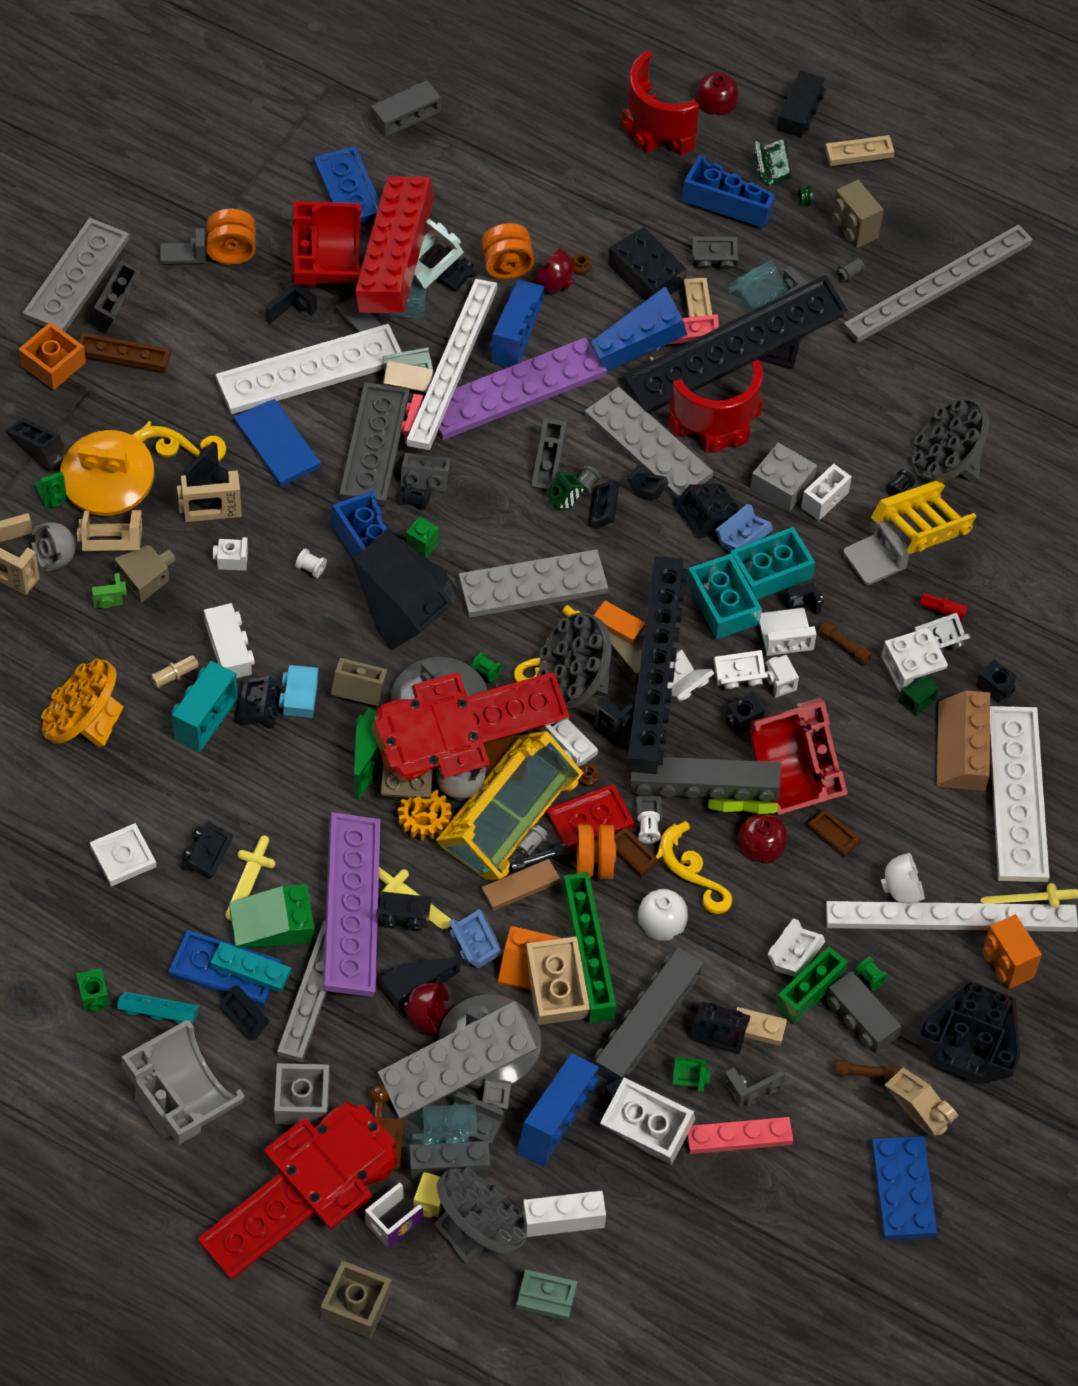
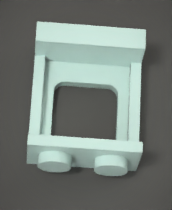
M430 219L426 223L431 230L424 236L419 258L437 241H443L452 250L432 269L426 267L418 258L413 280L424 289L464 253L459 246L461 243L459 238L454 233L449 235L441 223L435 224Z

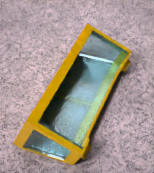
M547 731L521 735L485 778L482 788L468 799L436 841L442 848L485 880H500L509 872L510 862L507 859L529 833V829L534 827L560 792L571 791L578 785V779L582 776L583 772Z

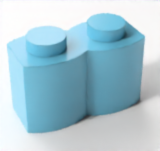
M289 665L288 672L283 673L282 686L286 687V691L280 695L279 707L284 708V715L313 718L318 684V668Z

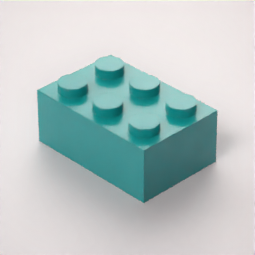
M794 527L730 551L757 600L813 579L815 561Z
M732 553L688 568L687 586L716 639L759 625L762 608Z
M210 661L206 668L200 670L195 684L187 688L184 699L180 704H176L171 712L174 741L198 753L201 752L238 700L235 672L213 661Z

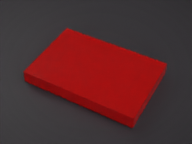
M614 784L548 808L546 811L561 843H566L569 852L577 849L578 824L591 825L594 830V840H597V831L600 825H613L614 835L625 827L631 829L635 825Z

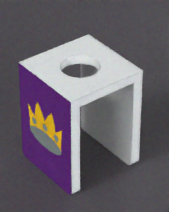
M398 1183L365 1210V1225L387 1248H390L423 1221V1207L421 1204L389 1229L379 1220L381 1216L403 1199V1185L401 1183Z

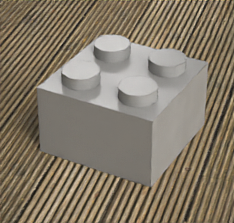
M777 443L753 472L750 489L790 512L803 496L804 491L814 482L817 465L782 444Z
M277 1063L274 1108L275 1124L296 1125L303 1118H306L311 1125H319L328 1114L329 1065Z

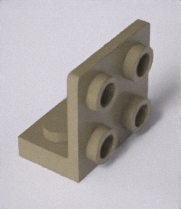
M383 763L381 795L409 798L420 796L421 798L429 799L431 797L433 769L429 770L421 778L403 781L398 780L391 771L386 772Z

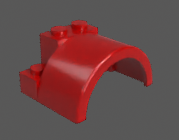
M647 50L634 61L630 69L627 109L622 111L621 127L624 132L629 133L636 145L641 147L646 153L668 143L672 150H675L682 156L695 149L699 104L695 100L682 104H668L657 101L656 94L651 96L647 94L648 91L652 90L650 80L648 79L649 60L653 57V54Z
M293 201L291 283L316 285L317 283L357 285L362 269L359 268L361 204Z
M760 360L752 362L754 377L749 388L741 395L734 396V398L716 401L702 398L691 392L685 386L682 379L673 381L668 424L674 437L686 436L696 432L705 453L718 452L724 448L741 446L748 443L751 430L749 423L757 416H761L763 401L760 394L763 369Z
M821 698L796 704L797 708L754 720L751 723L750 732L755 760L781 762L779 800L770 801L778 803L777 813L779 815L848 794L829 729L830 721L825 701ZM814 771L819 773L820 779L817 783L812 775Z

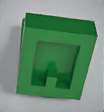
M62 471L41 478L39 482L34 483L35 490L45 509L58 507L62 503L68 502Z

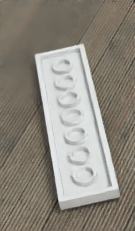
M389 324L218 373L216 374V381L230 413L234 414L254 408L269 400L275 399L279 401L384 370L383 356L400 353L401 349Z
M990 706V758L998 881L1048 882L1049 864L1037 708Z

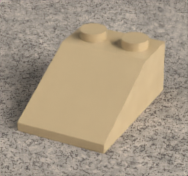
M577 936L526 943L532 1001L537 1024L543 1025L587 1018L590 1006Z

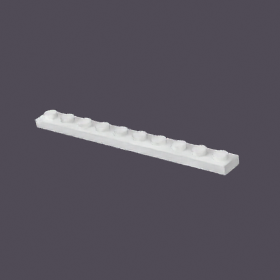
M475 279L408 435L407 446L430 450L494 299L497 283Z
M826 902L827 928L989 930L990 925L1015 914L1027 931L1076 932L1078 928L1076 905H1059L1057 908H1052L1048 904Z

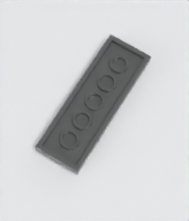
M364 382L340 489V499L348 500L374 490L377 505L386 506L410 389Z

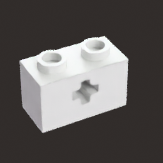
M833 464L804 491L801 508L817 520L822 519L849 493L852 477Z

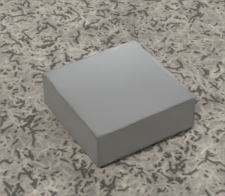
M486 1078L482 1102L486 1104L493 1103L500 1108L508 1109L512 1082Z

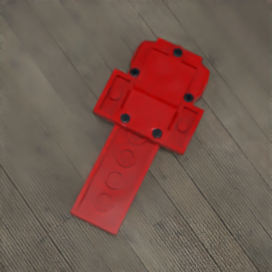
M456 672L413 684L411 687L415 698L394 700L383 704L375 712V721L371 727L386 772L391 771L398 780L412 781L425 776L429 770L438 767L442 780L451 776L488 767L490 762L484 747L485 743L569 719L570 716L555 672L467 696L460 673Z
M350 1102L342 1103L331 1110L315 1128L306 1118H303L264 1149L265 1155L281 1173L200 1236L198 1242L232 1281L315 1214L321 1218L330 1230L334 1229L372 1198V1194L366 1186L385 1180L394 1171L397 1164L395 1153L397 1149L396 1141L363 1104L357 1107Z

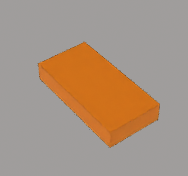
M604 601L594 614V616L604 622L609 632L631 644L635 642L646 626L645 622L607 601Z

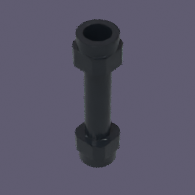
M565 842L553 844L552 849L523 858L521 855L514 856L508 860L510 862L509 868L512 874L524 870L525 867L547 859L556 858L559 861L569 856V850Z

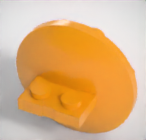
M115 430L94 432L78 440L67 451L68 453L64 456L60 471L64 474L66 495L69 501L80 510L89 511V514L98 516H114L137 506L149 493L155 476L153 459L147 447L136 437Z
M98 658L87 665L82 663L62 688L58 687L51 695L53 700L50 706L41 715L43 719L42 731L46 739L53 744H61L81 733L96 746H105L112 732V727L124 707L110 696L116 681V669L111 663Z

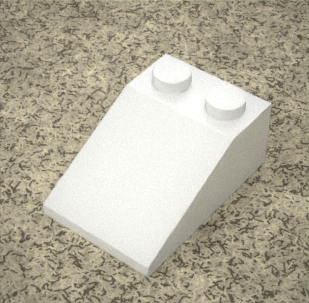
M623 1078L600 1124L648 1154L672 1165L695 1121L694 1111Z

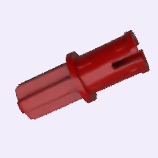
M926 593L921 595L919 604L940 611V615L958 613L961 620L964 619L968 607L967 605L948 600V597L941 599Z

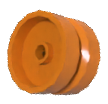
M222 209L208 217L206 223V249L208 255L213 260L232 265L246 262L254 256L256 252V224L254 218L249 213L239 209Z
M513 223L500 224L492 227L483 235L481 246L486 270L490 275L499 279H513L531 270L534 265V253L531 247L530 234L525 227Z
M578 824L577 874L589 872L591 879L594 864H597V876L599 879L612 880L614 864L616 863L614 826L600 825L597 831V840H594L593 827L589 824Z

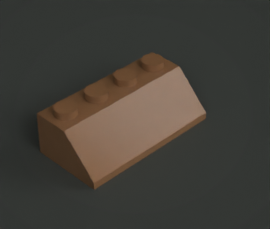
M964 691L938 702L936 787L985 791L989 779L990 693Z

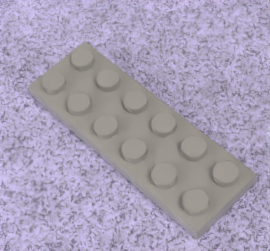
M89 218L23 311V318L43 327L52 322L66 332L129 241V233Z
M619 386L585 410L584 416L634 462L643 464L648 474L666 476L669 484L665 490L676 500L679 499L689 484H704L713 477V471L648 412H645Z
M597 549L459 573V582L469 618L608 593V585Z
M514 1001L378 1071L399 1118L403 1119L539 1049L518 1003Z

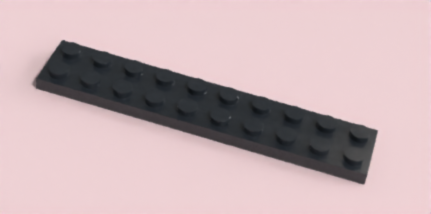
M824 275L624 374V378L640 406L645 412L651 413L671 402L673 381L682 379L685 386L693 392L848 315V310L827 275Z

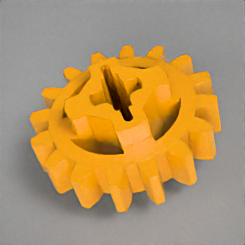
M435 790L429 799L421 798L420 796L416 798L407 797V800L401 799L400 807L398 808L399 825H403L404 832L411 830L412 838L419 834L421 840H424L425 835H429L431 839H434V833L437 832L440 835L443 832V828L448 826L449 820L452 818L451 804L446 803L445 795L438 797V790ZM412 809L411 816L409 817V810ZM440 811V812H441V816H440V818L438 819L437 816H438V812Z

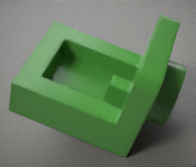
M115 573L116 585L92 587L94 608H110L123 605L122 596L127 595L125 581H120L119 573Z

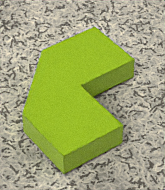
M723 798L709 799L708 808L720 812L746 811L755 814H768L778 812V803L752 799Z

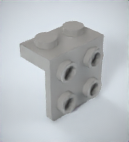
M887 520L876 523L874 535L846 547L843 552L848 562L866 585H871L906 569L909 554L906 552L908 545L900 540L895 527L890 525Z

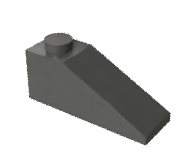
M544 418L532 487L548 489L556 479L555 474L560 469L568 430V423L566 421Z

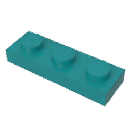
M220 942L210 962L211 968L282 993L291 974V967Z
M124 991L118 1000L117 1009L124 1010L125 1013L130 1015L147 1014L150 1018L157 1020L164 1018L173 1019L176 1023L180 1024L186 1020L193 1023L198 1016L199 1005Z

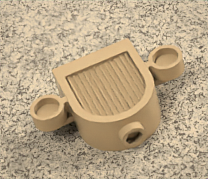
M902 1068L885 1084L906 1114L924 1132L932 1137L943 1134L947 1130V1124L953 1122L958 1117L953 1107L946 1101L942 1102L928 1083L905 1068Z

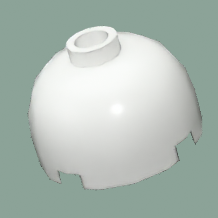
M910 853L893 858L886 866L885 878L881 879L885 893H891L894 900L905 904L916 903L925 899L922 883L919 881L918 871Z
M658 889L650 892L643 898L638 909V924L645 930V934L648 937L656 940H671L673 936L681 934L686 927L688 920L687 905L676 892L668 889Z

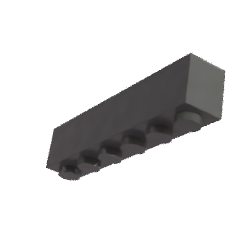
M664 757L663 765H658L657 774L631 773L632 794L641 796L652 794L665 797L760 799L766 802L779 800L781 762Z
M679 947L673 955L670 953L667 955L662 965L664 968L660 973H654L649 982L650 987L646 992L642 991L635 1001V1008L625 1013L621 1021L623 1024L619 1030L614 1029L612 1031L606 1048H600L596 1053L594 1062L599 1067L598 1075L611 1083L626 1074L630 1076L701 977L704 962Z

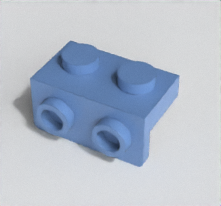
M747 504L720 525L716 532L721 548L731 551L764 538L773 528L771 522L755 516L753 507Z
M477 910L460 922L455 919L449 921L452 927L450 933L456 943H460L463 949L460 951V954L467 964L471 963L479 969L504 953L482 910Z

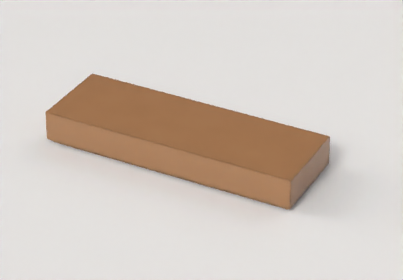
M547 859L483 886L482 893L490 908L494 911L560 883V878L550 860Z

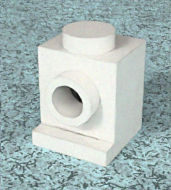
M244 537L242 540L219 539L218 546L214 545L213 560H217L218 569L246 571L248 539Z
M787 655L769 659L766 662L768 668V678L766 679L770 685L774 686V697L777 698L796 691L799 677Z

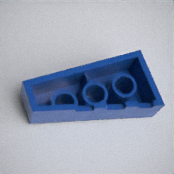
M699 154L684 181L682 201L765 228L772 215L775 194L752 182L746 183L742 181L740 175L736 173L731 175L722 170L723 166L717 163L712 165L706 161V157Z
M518 280L515 288H511L507 305L505 304L501 318L494 330L489 346V352L492 353V363L511 367L521 362L542 306L544 286Z
M665 286L592 340L591 343L602 367L606 368L608 372L688 334L684 321Z
M374 490L332 505L330 524L353 558L383 531L387 530L381 518L380 507L376 503Z
M571 1053L525 1120L516 1154L543 1168L545 1167L567 1128L573 1123L576 1113L584 1107L588 1093H593L599 1083V1078L596 1077L599 1069L598 1066Z

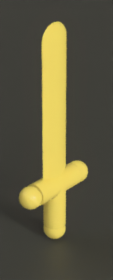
M267 836L260 837L254 853L245 850L238 852V858L247 861V864L231 901L250 895L261 866L269 869L275 867L273 859L263 856L269 843ZM228 906V909L226 911V918L231 921L230 909Z
M379 867V879L386 884L382 891L419 895L403 883L409 876V872L406 869H402L393 878ZM431 904L429 920L441 929H448L451 926L449 923L451 919Z
M1049 883L1046 887L1047 892L986 896L981 898L980 901L984 904L1049 900L1050 906L1057 908L1060 904L1059 900L1077 899L1078 889L1057 890L1055 884Z

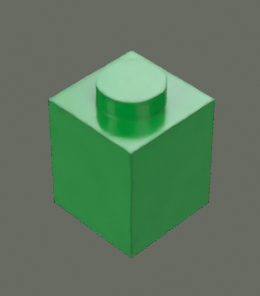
M419 517L406 532V544L427 558L439 544V528Z

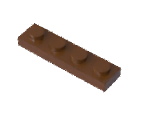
M84 332L81 333L79 343L84 346L85 357L166 372L171 357V349Z

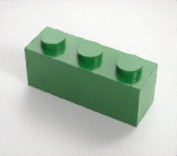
M827 947L778 994L775 1009L793 1024L797 1023L827 994L828 988L845 976L848 962L832 948Z

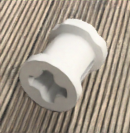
M304 549L299 554L295 567L298 569L303 568L313 573V577L318 578L323 573L327 560L323 557L318 558L310 554L309 550Z
M645 811L638 815V822L641 827L638 838L643 843L651 844L661 839V834L658 832L660 815L657 812Z

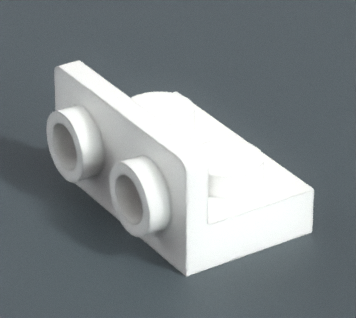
M568 719L557 723L553 727L551 725L544 727V731H547L578 767L587 763L598 754V749ZM549 742L547 746L551 749L554 748L560 754L562 761L565 764L569 765V762L562 756V754L555 748V746L551 742Z

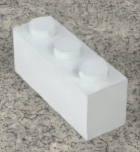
M232 603L205 609V625L217 663L235 672L236 678L252 675L251 665L255 664L252 651H247L246 645H248L246 632L241 631L239 627L242 625L239 611H234Z
M595 1191L524 1200L523 1219L526 1237L605 1228L606 1210L603 1192Z

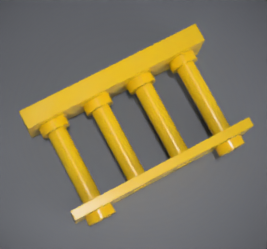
M934 481L880 500L871 518L876 523L891 520L912 540L906 550L908 554H912L960 535H967L972 530V524L977 516L972 513L960 517L941 498V492L945 485L942 482ZM929 505H935L951 521L947 523ZM914 510H921L937 527L932 528ZM900 515H906L923 532L917 533Z

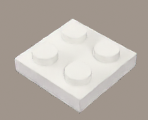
M136 823L90 842V848L110 886L157 867L156 861Z

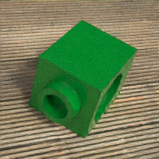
M102 968L76 973L84 1012H96L104 1007H109ZM92 990H97V991H99V992L96 993V994H89V993H88V992H90V991H92Z

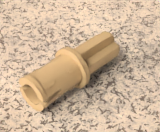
M190 656L176 664L171 662L168 667L151 674V680L157 689L175 679L178 681L180 676L198 668V661L194 656Z

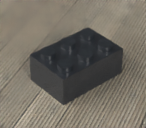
M645 227L609 247L608 265L644 301L648 300L665 286L670 295L684 287L687 268Z

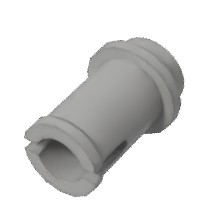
M541 826L531 827L529 829L530 833L518 844L517 849L520 850L519 852L522 855L530 856L541 842L544 843L546 841L547 832Z

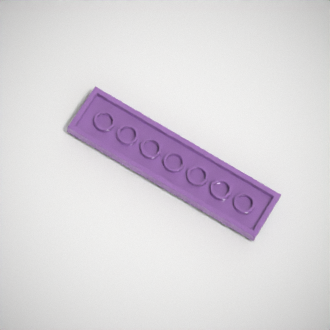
M586 337L457 387L437 432L442 440H445L606 376L607 370L602 367Z
M333 812L330 815L323 975L324 991L373 997L375 994L380 819Z

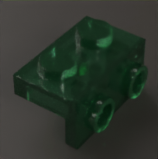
M784 139L766 146H762L759 140L755 141L756 150H753L757 163H759V167H756L760 180L764 179L769 187L793 178L787 144Z

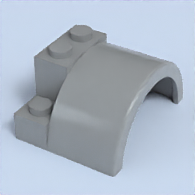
M189 1020L180 1023L122 1056L121 1067L136 1086L135 1101L163 1140L172 1136L176 1143L180 1145L199 1134L201 1127L241 1105L244 1101L245 1096L240 1089L237 1090L236 1095L231 1094L212 1074L199 1050L194 1034V1026Z

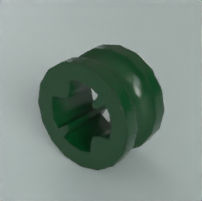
M802 186L798 188L800 206H804L806 203L809 206L813 204L811 186H807L805 189Z

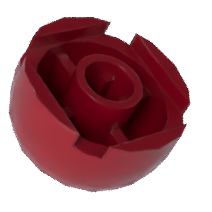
M712 72L699 81L695 93V100L699 104V109L710 115L711 112L719 113L718 116L731 113L736 108L739 98L737 84L731 76L722 72Z
M559 248L549 258L547 264L541 268L532 282L544 286V292L557 293L562 288L567 290L575 281L572 278L575 272L573 259L567 252Z
M755 814L743 822L738 833V847L742 855L752 862H755V860L763 861V864H769L777 861L784 854L787 845V830L783 822L771 814Z
M440 983L421 984L405 1000L404 1013L408 1016L411 1025L419 1032L428 1034L439 1033L442 1022L449 1013V1009H444V1001H449L446 986Z

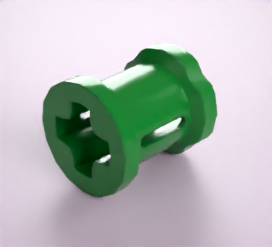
M480 652L473 660L471 667L487 677V681L492 683L499 677L503 665L499 662L491 661L486 657L485 653Z
M867 957L855 969V973L861 975L870 984L869 988L873 991L881 987L888 979V974L882 972L874 964L872 957Z

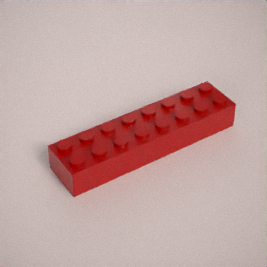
M387 177L355 290L359 313H404L427 228L426 221L429 219L434 201L431 177Z

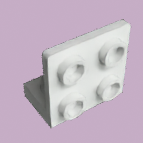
M804 608L761 613L759 626L767 656L814 650L817 634L815 626L809 627Z
M929 628L884 642L881 657L899 692H901L904 686L907 688L915 678L944 670L948 666Z
M677 650L676 663L671 662V668H675L674 682H669L668 688L672 689L671 701L678 700L680 702L691 696L692 690L706 685L709 682L708 678L714 674L712 669L694 670L683 650Z

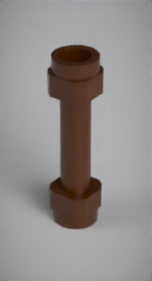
M826 621L820 627L819 633L826 640L832 639L854 655L855 661L863 665L870 661L873 654L866 647L862 646L860 648L837 631V626Z
M836 1059L835 1075L848 1076V1074L883 1078V1081L888 1082L898 1073V1067L885 1065V1068L850 1064L849 1060Z

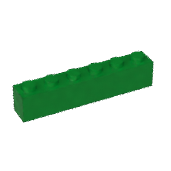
M589 872L566 875L563 881V894L572 937L577 936L590 1006L588 1014L589 1024L615 1020L616 1003Z

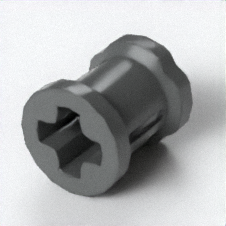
M584 466L581 469L582 474L578 478L585 487L581 494L584 497L590 495L593 484L601 479L598 470L592 466Z

